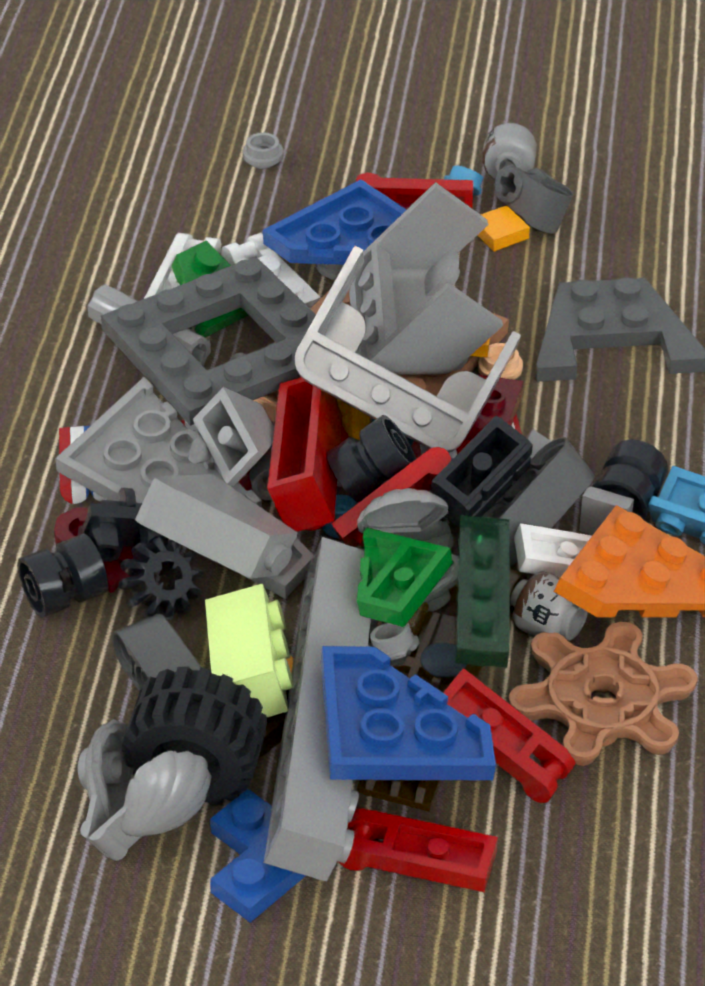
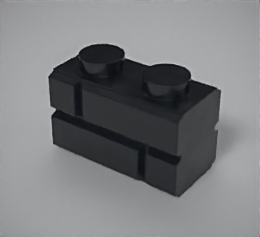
M495 416L431 481L432 493L442 498L448 505L449 512L445 517L467 533L512 486V481H517L530 468L533 444L502 418Z

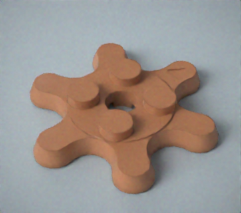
M629 622L611 624L605 631L603 641L599 645L590 648L574 646L559 633L542 632L532 639L531 651L536 662L549 671L550 675L540 683L516 686L509 694V704L531 721L549 718L558 720L569 729L564 736L563 746L568 749L576 765L585 766L595 761L602 751V746L613 744L617 738L634 740L652 754L662 755L668 753L678 741L679 730L674 722L665 718L660 713L658 705L663 702L683 700L689 697L697 686L698 677L691 667L684 664L653 666L641 660L637 651L642 644L643 634L636 625ZM610 691L616 696V699L595 696L592 700L591 692L604 693Z

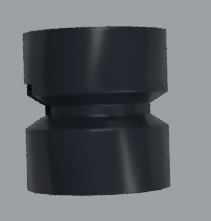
M386 415L380 416L360 430V440L348 437L327 452V460L335 477L349 496L358 503L383 485L384 478L391 479L417 459L402 431Z
M633 439L621 441L613 447L592 487L634 499L632 512L645 520L650 509L648 503L651 497H657L669 473L668 463L659 450L644 441Z
M84 533L56 544L54 553L45 548L19 558L17 562L18 575L26 598L35 613L41 618L68 608L71 598L80 603L103 594L108 590V577L102 558L95 544Z

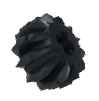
M160 536L150 539L148 547L142 543L135 545L131 549L134 559H125L120 565V568L131 577L119 581L118 587L122 590L132 589L134 594L128 598L126 606L132 608L142 603V618L147 619L158 613L162 614L167 621L174 618L175 612L184 615L191 611L189 599L195 600L201 597L203 592L192 581L202 578L205 571L199 568L191 569L189 565L190 562L195 560L197 552L190 551L180 555L181 544L171 540L165 546ZM159 571V576L165 574L168 579V585L164 587L163 582L157 585L154 579V574Z

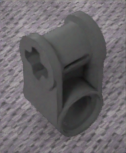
M506 166L499 171L495 181V192L499 200L523 217L527 224L547 233H556L574 195L570 188L557 182L544 170L537 168L529 169L525 172L515 166Z

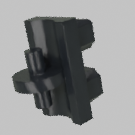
M121 488L116 501L102 500L101 504L90 503L85 523L78 529V535L84 533L89 536L103 562H112L119 559L123 547H134L139 543L148 547L149 540L157 536L162 538L165 546L169 538L141 525L135 520L142 503H136L133 488Z

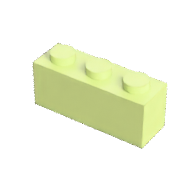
M263 583L206 599L211 673L219 676L225 674L233 678V683L246 686L251 691L250 697L259 699L263 706L261 713L266 714V717L288 712L286 690L294 688V684L286 660L290 658L283 632L286 629V624L279 601H269Z

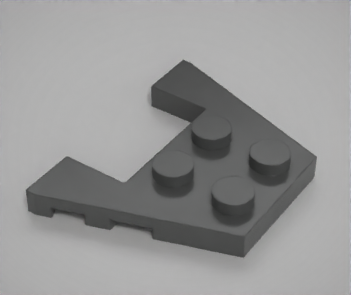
M626 277L615 280L561 282L558 285L536 363L535 378L536 382L576 380L577 362L573 349L661 345L669 374L705 372V348L645 278Z

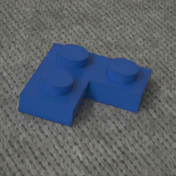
M247 789L210 818L211 833L240 854L210 879L211 894L251 923L306 875L264 863L272 806Z

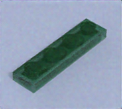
M460 515L458 529L455 663L507 668L510 646V519Z

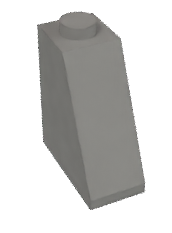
M213 474L154 477L135 519L141 525L250 579L278 576L291 559V547L298 534Z

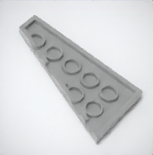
M145 377L55 458L57 472L112 501H116L121 488H133L136 503H143L153 478L158 476L213 474L226 483L212 456L206 462L194 465L189 462L188 455L191 443L199 434L195 430L187 429L177 418V411L168 401L163 403L154 394L153 386ZM239 482L234 487L230 486L262 508L261 499L252 490L246 491ZM296 537L291 547V559L278 576L253 578L250 580L257 584L263 583L266 589L286 599L305 579L306 571L314 555Z

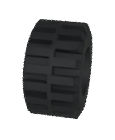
M189 666L178 667L176 672L169 669L160 671L157 678L150 677L144 683L143 689H140L125 732L122 751L125 752L123 759L127 767L134 769L132 774L135 776V773L141 766L164 752L176 751L180 753L189 751L194 755L203 756L207 761L211 781L205 802L210 805L222 804L223 799L234 800L239 797L240 791H246L250 786L267 731L265 730L267 717L266 714L261 713L263 709L259 699L250 697L251 691L246 686L233 683V678L225 674L221 676L213 674L211 669L200 667V670L197 671L192 670Z

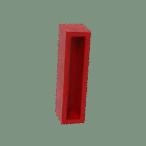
M301 377L280 383L267 486L283 523L296 532L317 530L327 523L334 522L338 480L327 460V452L341 443L343 418L335 397L307 383Z

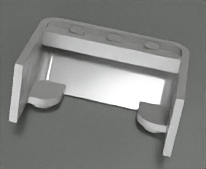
M436 182L363 251L364 263L349 289L350 306L362 315L366 326L365 337L356 353L397 375H439L458 371L466 364L469 356L503 326L500 318L453 286L460 274L458 253L488 226V220Z
M354 246L296 350L295 366L297 372L307 383L375 420L382 415L388 416L405 436L429 449L441 447L448 452L454 451L461 446L483 410L515 352L521 335L512 331L487 379L468 371L457 372L447 378L438 395L435 396L356 353L365 337V321L356 309L342 302L364 263L363 249Z

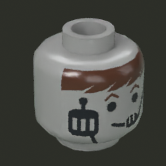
M517 123L501 124L491 130L484 142L482 163L486 173L496 180L499 171L506 166H515L525 172L533 169L537 147L533 134L526 127Z
M544 571L533 575L528 581L525 579L521 580L515 587L510 599V604L514 607L513 619L517 628L533 637L542 632H555L571 641L582 629L588 612L553 592L560 577Z

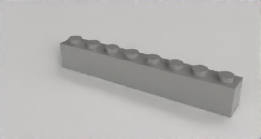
M322 537L306 571L291 673L294 688L289 689L288 712L285 714L264 863L327 882L337 861L345 863L350 854L354 840V831L348 830L347 824L354 815L359 793L352 790V784L356 780H330L321 671L322 646L373 647L372 643H369L368 640L370 639L371 632L376 627L377 620L360 616L357 604L358 584L362 581L360 562L361 558H364L365 550Z

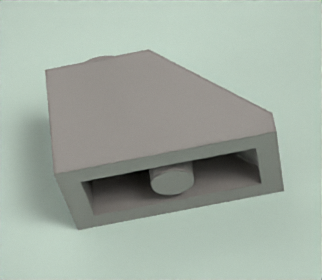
M222 387L193 418L224 480L233 487L273 444L274 426L262 404L225 387Z

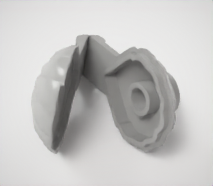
M406 488L389 491L383 496L373 499L357 519V526L361 533L368 527L449 547L450 549L454 545L448 523L440 520L449 512L448 505L442 498L427 490ZM451 554L453 564L416 613L425 614L428 611H436L450 600L451 594L449 589L456 585L465 569L466 563L462 560V557Z
M113 719L107 724L101 725L95 731L89 748H85L81 752L78 761V776L81 785L88 791L90 799L86 820L80 828L81 835L105 857L117 861L122 859L127 854L128 849L142 836L161 834L188 822L201 809L206 800L211 774L208 770L207 761L203 756L194 755L189 751L180 753L167 751L141 766L134 776L132 774L134 769L127 767L123 759L125 752L122 751V742L128 726Z

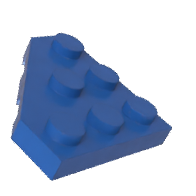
M359 180L263 229V244L290 263L344 265L354 246L363 249V251L367 249L406 209L363 180Z
M322 646L321 671L330 780H494L496 762L491 727L487 722L475 714L467 718L447 704V695L416 674L408 678L390 665L391 657L376 647Z

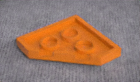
M616 505L562 574L553 592L596 617H615L619 610H638L641 617H677L680 610H699L702 617H705V556L688 547L682 540L669 536L645 522L639 515L628 512Z

